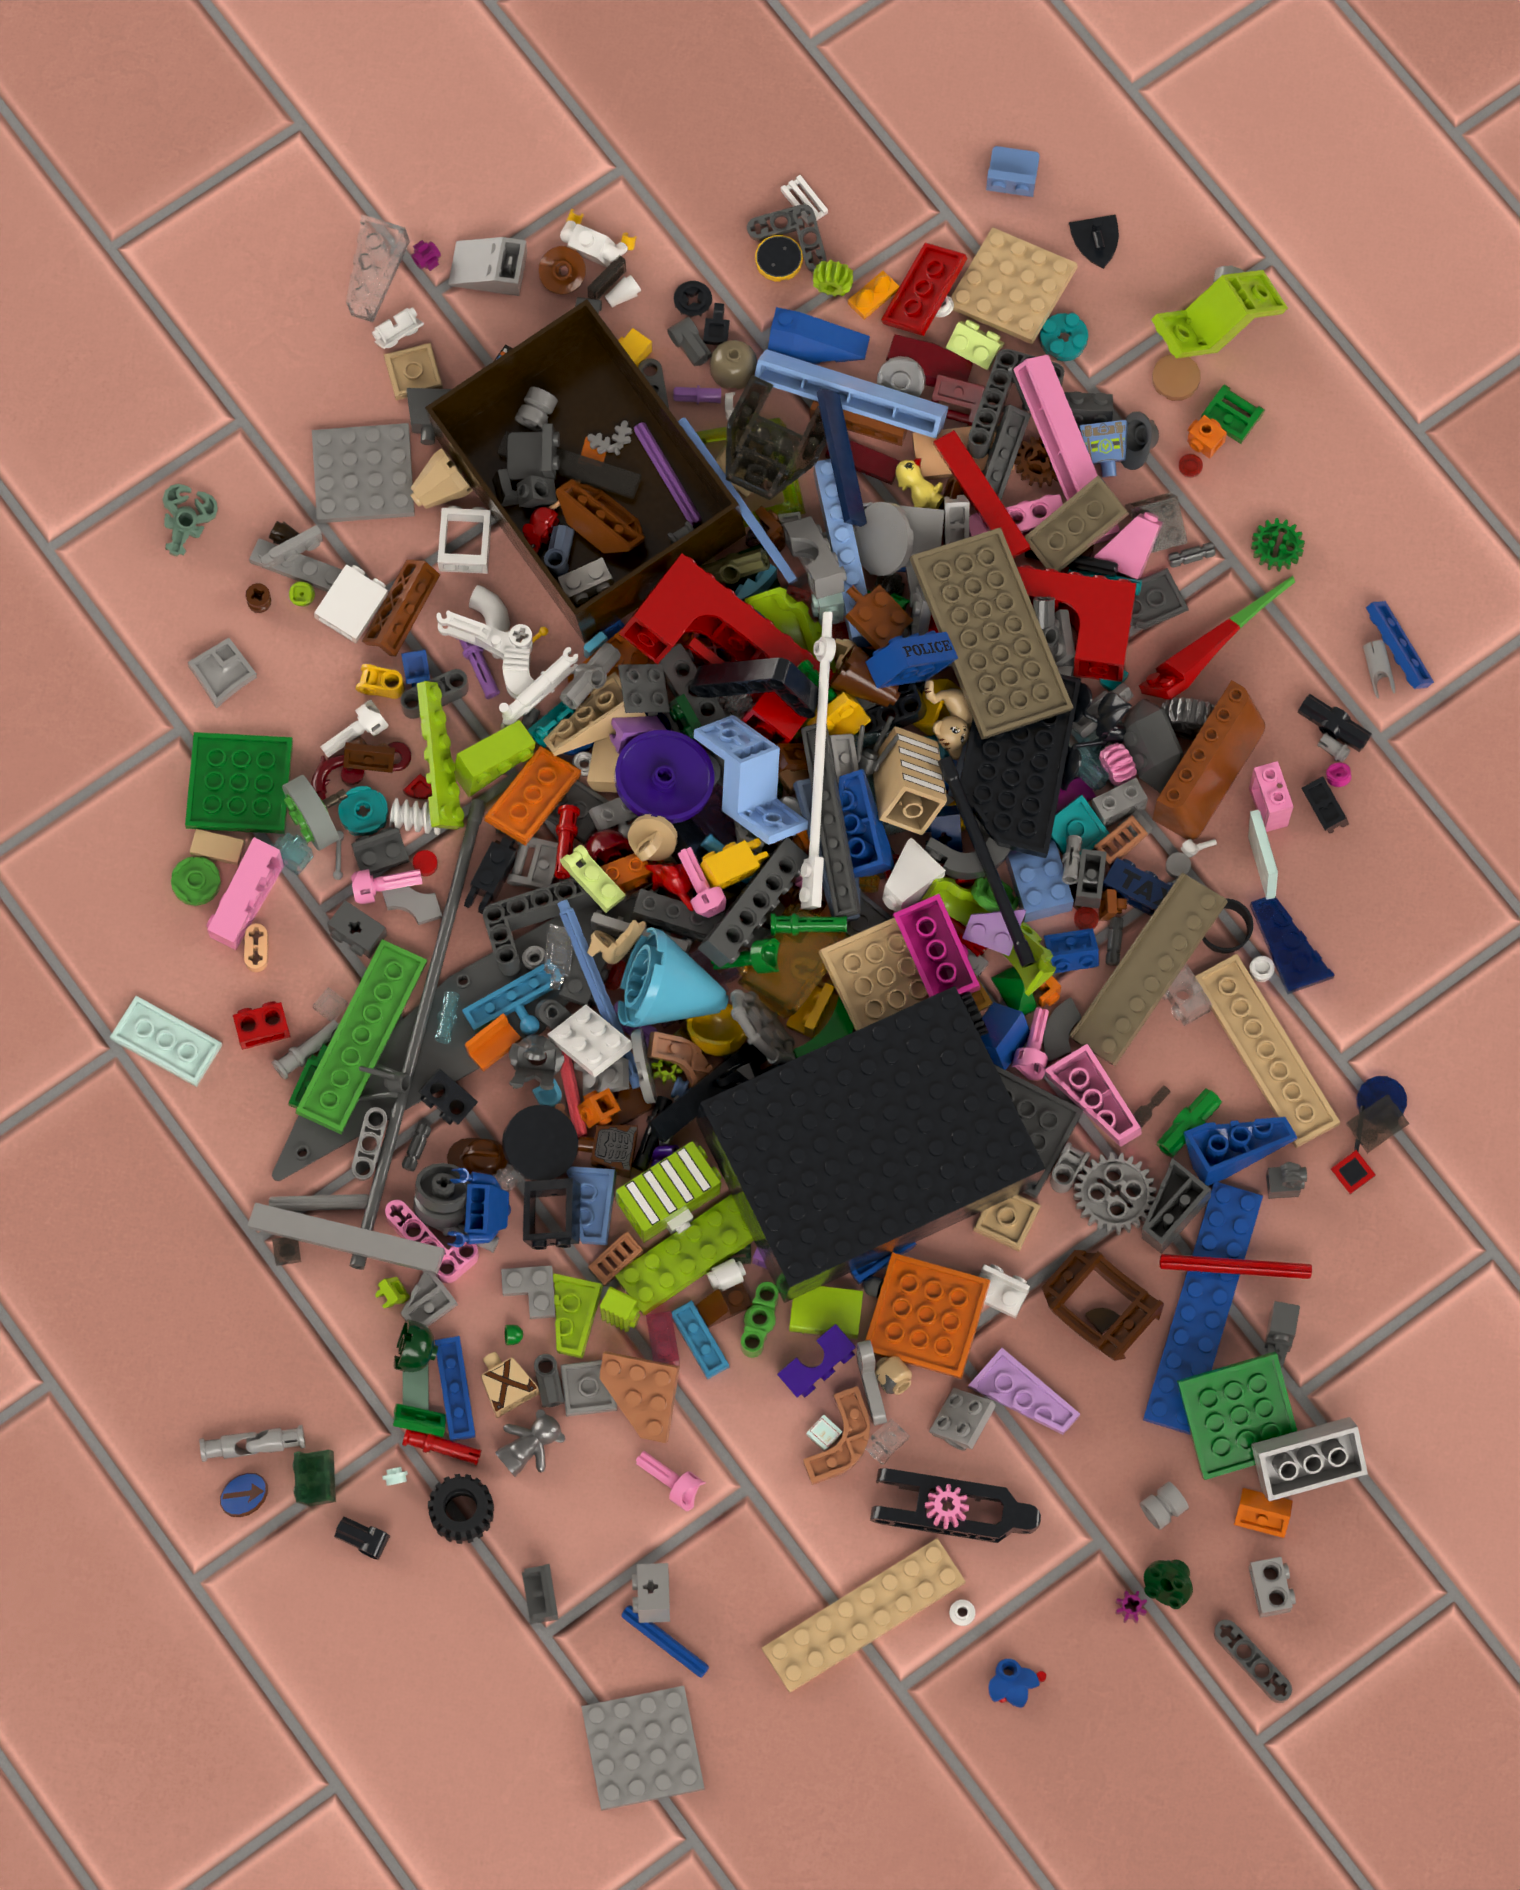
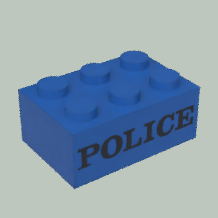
M930 631L921 636L919 633H915L907 638L902 636L894 637L889 640L887 647L874 651L873 657L865 663L878 689L927 681L957 660L958 656L947 632L936 633L935 631Z

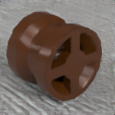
M255 583L248 587L245 596L250 610L255 613L267 611L272 601L269 589L261 583Z

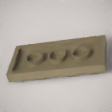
M1098 475L1024 537L1046 568L1055 569L1060 572L1130 513Z

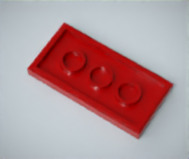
M924 243L881 319L882 323L924 336L967 261L966 254Z

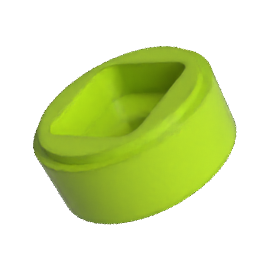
M299 581L291 586L289 598L293 604L308 606L314 600L315 591L311 584Z

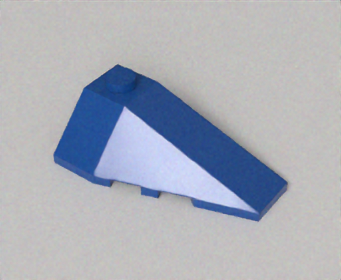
M776 307L770 331L768 350L815 365L827 361H835L836 363L865 360L870 336L801 312Z
M860 769L840 776L839 794L854 877L874 876L894 869L895 865L891 847L883 823L879 820L878 809L865 771Z
M1286 1117L1255 1119L1254 1122L1239 1123V1120L1230 1121V1124L1217 1125L1215 1122H1211L1184 1132L1192 1167L1199 1180L1207 1186L1232 1176L1297 1140V1136Z

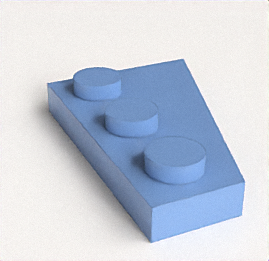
M571 1166L567 1170L568 1177L573 1178L581 1185L580 1241L582 1244L607 1245L617 1172L615 1169Z

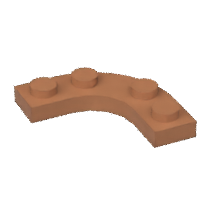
M655 1031L650 1032L647 1057L669 1061L678 1065L686 1074L689 1088L713 1070L712 1065L707 1062L701 1053L702 1050L693 1042L675 1035Z
M858 1386L836 1393L833 1396L844 1427L842 1438L837 1445L825 1452L803 1459L812 1485L848 1471L859 1461L867 1447L870 1421Z

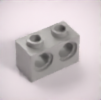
M1134 778L1093 798L1091 808L1107 828L1127 818L1136 810L1146 809L1148 797L1137 778Z
M1282 1557L1251 1562L1248 1568L1260 1618L1291 1612L1292 1604H1296L1293 1588L1289 1589L1287 1579H1290L1287 1563L1283 1564ZM1265 1569H1273L1277 1574V1578L1269 1580L1264 1576L1263 1571ZM1271 1594H1278L1282 1597L1283 1603L1281 1605H1274L1270 1602L1269 1596Z

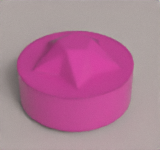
M1334 763L1326 770L1327 781L1331 786L1343 787L1351 781V770L1345 763Z

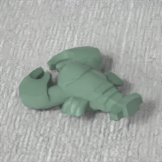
M182 484L171 485L165 490L162 499L164 507L173 515L172 518L166 513L164 518V526L172 529V542L167 543L165 549L169 550L170 555L176 557L179 554L184 555L186 553L183 544L189 536L199 538L200 534H202L204 526L196 525L210 522L216 517L218 511L217 502L212 495L200 491L196 495L204 503L202 504L198 499H194L195 506L200 514L197 515L190 506L178 508L176 505L187 501L189 498L188 495L180 496V493H191L192 490Z

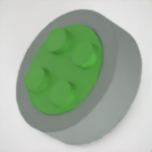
M300 775L282 786L286 796L283 800L290 811L289 815L294 824L300 826V832L307 843L311 841L315 848L320 851L339 840L338 833L327 809L336 805L339 801L348 798L344 789L321 800L304 775Z

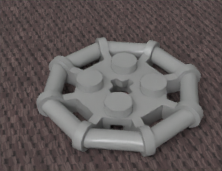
M740 989L733 990L730 994V1000L733 1004L731 1016L743 1029L748 1038L747 1042L759 1049L766 1056L768 1062L773 1065L785 1064L796 1059L793 1053L795 1041L792 1036L788 1035L779 1021L778 1013L772 1012L755 992L745 993Z

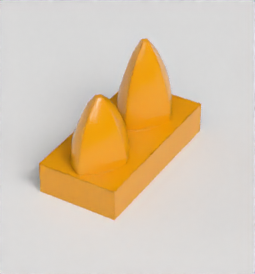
M881 271L848 299V305L865 320L898 291L899 285L884 271Z

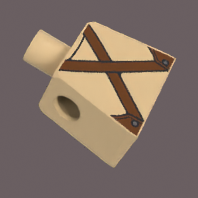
M492 1352L483 1358L489 1370L483 1373L481 1378L496 1418L539 1395L537 1385L514 1358H509L502 1362L496 1352Z

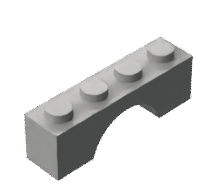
M811 516L784 523L785 543L792 556L807 557L814 560L807 565L809 586L816 599L845 592L844 581L847 580L845 569L843 566L839 567L837 555L835 552H831L828 539L823 538L821 526L819 524L816 525Z

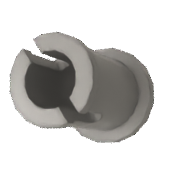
M1328 733L1323 735L1320 739L1321 742L1317 745L1334 756L1335 761L1343 762L1351 751L1347 748V744L1342 745Z

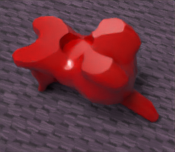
M673 862L645 865L646 870L653 872V891L660 887L663 890H668L678 895L689 911L694 910L690 902L692 899L688 895L693 885L683 864L675 865Z

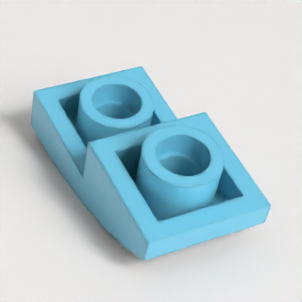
M770 564L768 570L757 574L755 582L748 578L744 585L740 584L735 595L745 602L744 599L767 591L777 578V567Z

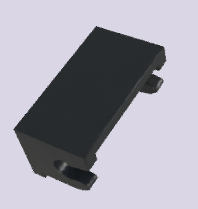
M1323 776L1301 788L1325 831L1333 833V829L1336 827L1349 825L1347 817Z

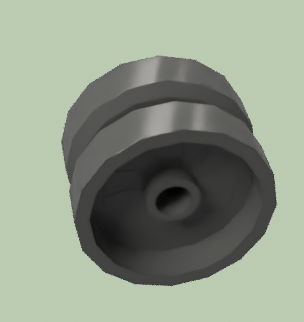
M446 1163L432 1164L423 1168L417 1175L413 1208L415 1215L423 1223L431 1227L451 1228L462 1223L466 1218L467 1184L470 1183L467 1181L454 1184L450 1181V1179L460 1178L457 1171H452L454 1168H459L455 1165Z

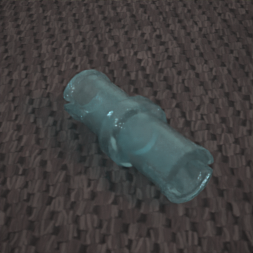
M453 991L444 992L442 1008L437 1015L439 1023L435 1039L439 1043L448 1044L451 1042L453 1025L457 1022L456 1010L460 996Z

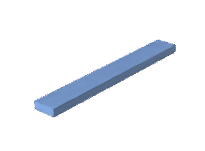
M684 417L678 421L736 499L740 505L742 517L791 586L798 581V578L688 420Z

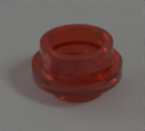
M1186 454L1179 461V471L1185 477H1196L1202 472L1203 462L1195 454Z
M1081 907L1075 912L1074 924L1078 929H1095L1098 925L1099 916L1093 908Z

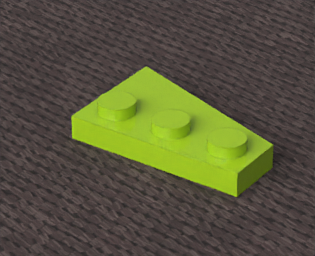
M553 1273L557 1352L583 1359L603 1285Z

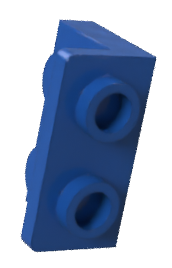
M1093 928L1044 936L1045 948L1050 949L1053 954L1051 962L1056 967L1054 973L1099 966V949Z

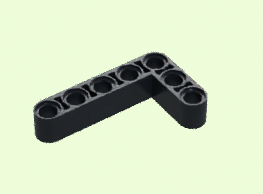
M777 657L700 665L690 687L692 693L702 698L775 692L798 715L805 718H814L817 713L819 688L791 661L785 658Z
M917 682L910 683L906 690H900L899 685L898 691L901 694L894 705L889 704L887 707L878 706L866 711L873 725L870 730L864 731L863 744L879 738L886 724L885 718L889 713H895L896 715L887 734L895 726L903 728L924 718L927 710ZM918 703L916 711L908 712L911 704ZM859 731L854 735L855 747H857Z

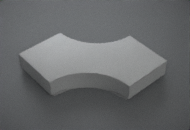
M409 886L382 891L387 910L398 909L406 911L415 918L418 925L442 918L435 893H419Z

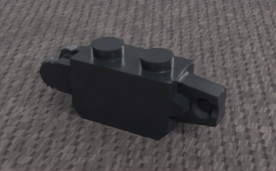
M505 834L501 842L498 840L491 842L470 883L471 889L465 899V907L470 908L476 896H482L484 898L478 907V913L483 914L484 908L491 901L494 902L497 899L514 866L515 853L517 851L513 847L516 842L515 839Z

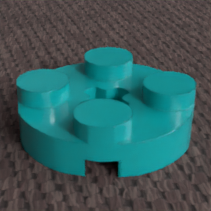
M1060 313L1051 316L1046 320L1040 333V344L1043 351L1049 356L1056 357L1059 361H1071L1078 358L1083 353L1088 342L1087 327L1075 313ZM1061 333L1070 335L1067 342H1064L1063 339H1058Z
M358 786L346 792L348 798L339 804L338 814L341 824L351 835L368 836L385 827L388 817V805L383 794L367 786ZM361 806H364L365 809H370L366 816L356 813L360 811Z

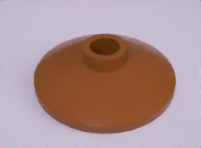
M558 246L550 249L543 255L540 261V280L545 288L553 293H572L581 286L585 279L586 265L583 257L576 250L567 246ZM564 266L568 268L566 275H562L560 272Z

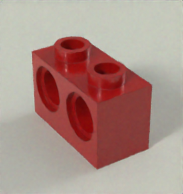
M267 1002L262 1007L253 1010L252 1008H244L233 1015L242 1050L291 1037L282 1002ZM276 1016L280 1018L279 1022L274 1025L267 1023L270 1017ZM246 1023L255 1024L254 1029L251 1031H244L242 1028Z

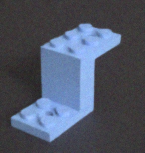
M734 715L694 729V739L724 760L722 811L768 845L808 829V821L777 799L780 748Z

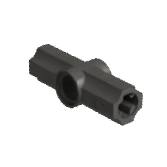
M1035 597L1033 609L1055 661V647L1061 638L1060 630L1055 626V598Z

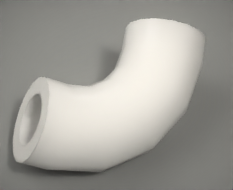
M477 585L471 595L469 608L480 612L485 618L486 625L503 632H508L510 628L508 609L498 595L485 587Z

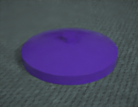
M671 730L648 731L633 738L620 752L614 772L617 793L628 809L639 817L645 814L664 817L672 824L694 817L705 807L712 794L715 779L712 762L702 746L692 738Z

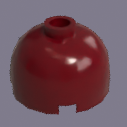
M611 829L593 834L585 845L589 855L599 866L634 854L628 839L619 831Z

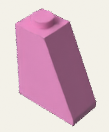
M1140 513L1099 551L1094 558L1115 562L1118 564V572L1138 580L1142 576L1163 522L1158 521L1159 517L1152 513Z

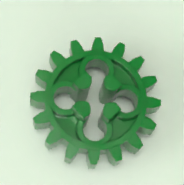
M1275 518L1274 524L1266 520L1265 528L1261 525L1258 526V533H1254L1252 537L1254 542L1251 544V549L1255 550L1254 558H1261L1259 565L1267 563L1268 570L1276 566L1277 571L1280 572L1282 566L1289 570L1291 562L1294 564L1298 563V557H1302L1304 552L1302 548L1305 541L1300 540L1303 534L1302 531L1295 532L1296 524L1289 527L1287 526L1288 520L1281 524L1279 519ZM1279 532H1283L1285 534L1279 546L1277 557L1273 558L1271 555L1277 543ZM1269 539L1268 543H1265L1262 540ZM1288 546L1293 548L1292 551H1288L1286 549L1288 548Z

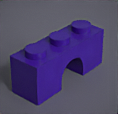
M837 1324L833 1325L816 1340L824 1351V1359L821 1364L816 1367H808L796 1357L777 1373L796 1397H799L801 1394L804 1398L816 1389L813 1384L818 1379L822 1378L825 1381L835 1372L833 1367L839 1361L845 1364L855 1355L852 1350L856 1346Z

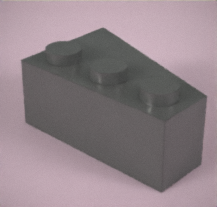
M1173 1158L1142 1228V1239L1161 1254L1211 1198V1189Z

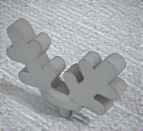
M626 420L622 421L621 426H615V432L618 435H612L613 441L616 442L610 445V437H605L603 441L601 433H597L596 436L589 434L587 438L590 442V448H597L598 454H603L607 451L608 453L615 452L616 455H619V450L623 448V445L631 442L630 436L627 435L632 434V429L628 427L629 425Z

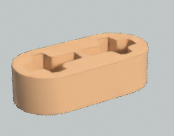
M257 923L251 924L245 931L244 960L247 968L252 972H261L268 963V933L263 925ZM255 931H259L260 935H262L258 939V945H255L254 939L251 937L255 934ZM254 951H258L259 958L263 959L258 961V965H253V962L250 960L254 959Z

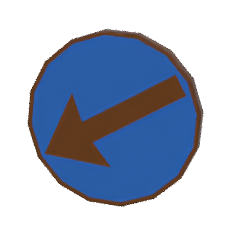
M257 1473L238 1475L223 1488L220 1496V1506L225 1514L231 1517L241 1518L250 1515L265 1502L268 1495V1484Z

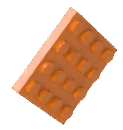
M892 1252L866 1340L871 1341L875 1355L887 1356L888 1358L896 1356L904 1363L962 1379L991 1281Z

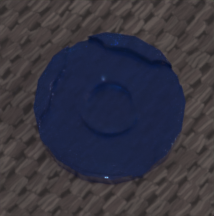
M1376 1076L1368 1079L1361 1085L1356 1097V1106L1358 1111H1360L1361 1105L1365 1106L1364 1119L1371 1122V1124L1375 1126H1388L1396 1123L1403 1116L1407 1107V1095L1403 1086L1397 1080L1388 1076Z

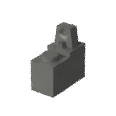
M1274 1301L1269 1316L1264 1348H1267V1354L1277 1353L1282 1368L1287 1352H1290L1292 1348L1300 1306Z

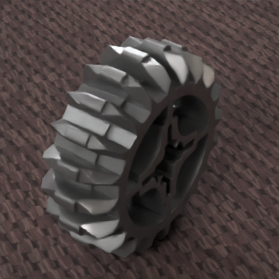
M1175 697L1162 703L1161 708L1165 710L1176 737L1193 741L1216 705L1210 704L1209 701L1204 702L1201 699L1196 700L1192 697L1190 699Z

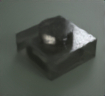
M285 1237L272 1239L276 1266L302 1262L299 1241Z

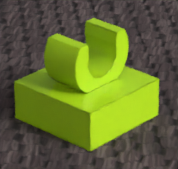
M398 1277L384 1278L378 1284L380 1290L375 1294L376 1298L386 1296L387 1302L382 1305L383 1308L403 1304L410 1299V1295Z

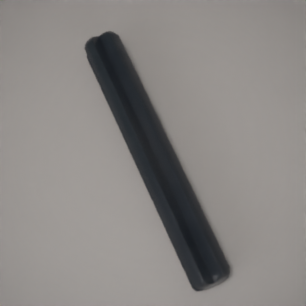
M1031 548L1025 552L1026 558L1040 561ZM1079 555L1066 566L1115 577L1118 572V564L1115 562Z

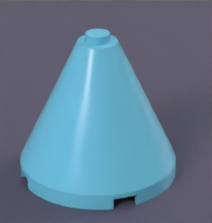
M650 927L646 931L650 933L648 937L643 935L639 937L629 956L621 981L620 989L625 990V1002L618 1001V1018L621 1024L634 1028L717 1014L721 1010L726 1009L729 1001L726 990L664 931Z

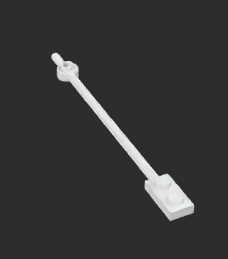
M823 612L822 637L815 642L813 649L814 655L820 661L809 858L804 859L801 866V876L803 879L802 888L799 893L801 909L805 910L820 908L822 898L824 858L819 857L829 671L830 662L833 660L836 651L835 640L831 638L832 612Z

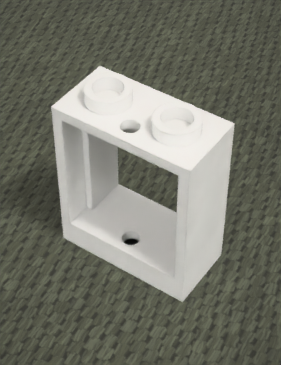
M459 506L442 508L438 550L439 571L488 574L492 522L491 510H486L483 507L462 509ZM448 521L483 522L481 555L446 553Z

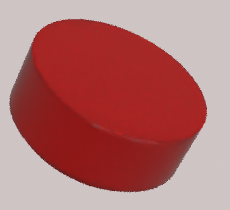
M428 850L416 853L413 858L414 870L420 869L421 876L434 874L438 868L436 855Z

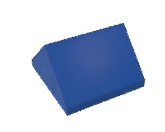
M993 1002L982 1016L989 1033L981 1036V1039L994 1065L1006 1070L1013 1061L1015 1051L1022 1048L1028 1040L1030 1029L1023 1012Z

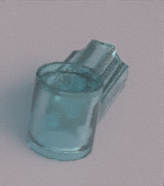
M1080 747L1078 750L1081 753L1082 762L1077 776L1094 791L1100 790L1110 778L1109 773L1093 760L1092 755L1085 747Z

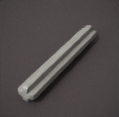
M369 1195L278 1196L269 1198V1206L288 1211L366 1209Z

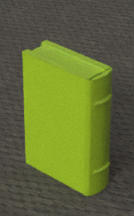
M820 1286L794 1298L792 1301L789 1332L823 1335L833 1325L837 1324L849 1339L858 1340L863 1291Z

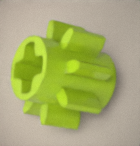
M664 1060L652 1063L651 1066L653 1069H658L653 1074V1078L660 1077L663 1085H665L666 1080H672L675 1083V1075L682 1074L683 1072L681 1068H677L676 1064ZM664 1064L667 1067L672 1065L670 1073L667 1070L662 1072Z

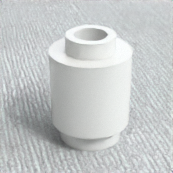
M734 1258L711 1268V1272L706 1274L714 1291L717 1289L724 1291L743 1282V1276L746 1275V1271L741 1261L735 1262Z

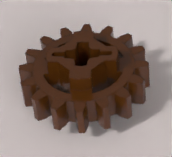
M1031 436L1029 444L1023 441L1022 449L1019 448L1014 464L1018 465L1016 466V473H1022L1021 480L1024 481L1028 478L1030 486L1034 482H1038L1039 488H1042L1044 482L1050 487L1052 479L1059 482L1054 469L1050 470L1052 463L1041 436L1039 440H1035ZM1031 451V456L1025 460L1026 455Z

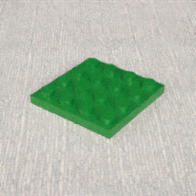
M194 732L185 819L186 829L285 834L287 806L283 800L286 796L282 786L290 782L293 738Z
M1276 1352L1177 1380L1201 1475L1204 1480L1256 1465L1251 1444L1297 1432Z

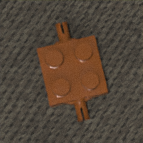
M854 585L846 591L856 603L845 618L876 650L889 645V640L901 636L905 628L914 621L881 585L864 596Z

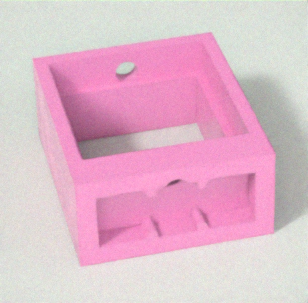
M1278 761L1255 767L1249 790L1256 810L1261 812L1266 832L1287 827L1293 810V803ZM1277 784H1281L1282 788H1278Z

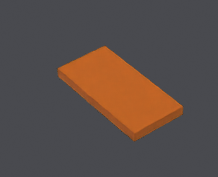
M540 745L485 815L484 821L526 846L580 777L581 770L559 756H554L551 751Z

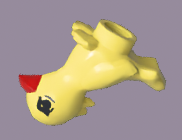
M922 458L901 461L897 465L895 472L898 486L902 487L903 491L907 487L911 489L914 507L939 509L944 499V496L940 494L943 490V483L939 482L934 486L923 478L921 473Z

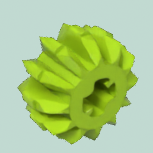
M829 260V262L821 261L820 264L816 265V269L813 272V286L819 292H824L826 295L830 294L834 297L837 295L845 296L846 293L850 292V288L853 285V270L848 268L847 264Z

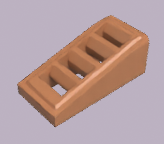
M1132 815L1094 846V850L1106 852L1105 848L1108 846L1114 855L1111 857L1107 853L1105 864L1111 869L1116 858L1122 859L1148 835V832ZM1129 826H1131L1138 834L1136 837H1134L1127 829ZM1122 832L1130 840L1129 843H1126L1120 837ZM1116 840L1122 848L1118 850L1112 841Z
M626 1232L593 1261L588 1268L605 1287L615 1278L616 1274L642 1256L643 1249ZM627 1244L633 1252L629 1254L623 1245ZM617 1250L625 1258L623 1262L615 1254ZM609 1257L617 1265L615 1269L607 1261ZM603 1264L610 1274L606 1276L598 1266Z

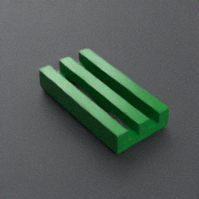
M402 1404L395 1405L393 1426L443 1437L446 1414Z

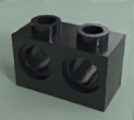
M437 1069L418 1091L422 1094L420 1100L429 1108L433 1106L441 1111L439 1116L449 1125L453 1122L459 1125L478 1103L476 1099L441 1069ZM435 1083H440L444 1088L442 1096L438 1098L433 1097L430 1092L431 1086ZM456 1099L461 1101L463 1109L459 1114H453L449 1109L450 1103Z

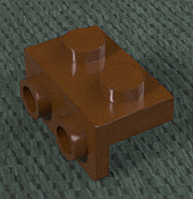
M761 505L755 511L756 517L777 550L781 552L786 546L783 526L774 511L771 509L767 511Z

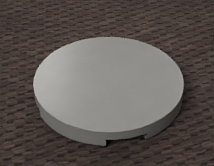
M876 502L864 510L867 524L862 527L856 526L854 535L862 566L874 575L889 576L907 564L913 550L914 534L913 530H910L905 516L906 512L899 505L892 502Z
M638 1028L632 1031L631 1042L638 1076L641 1079L639 1084L645 1102L647 1104L656 1103L657 1094L651 1059L647 1057L648 1047L643 1030Z

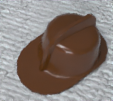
M461 1139L451 1146L447 1154L448 1164L465 1168L469 1174L471 1172H478L497 1177L506 1169L508 1163L504 1156L502 1145L491 1139Z

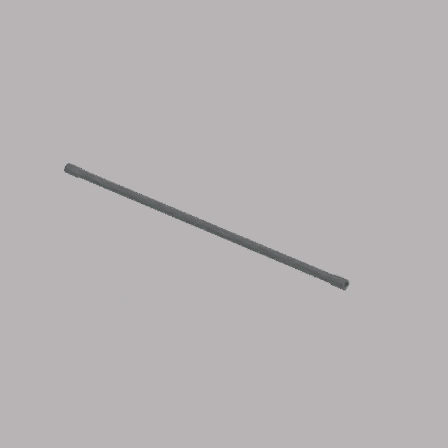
M472 799L466 830L402 1072L409 1074L411 1084L475 840L486 807V802L480 799ZM410 1088L407 1093H400V1098L394 1099L361 1224L363 1229L371 1231L374 1229ZM352 1254L349 1266L364 1270L367 1257Z

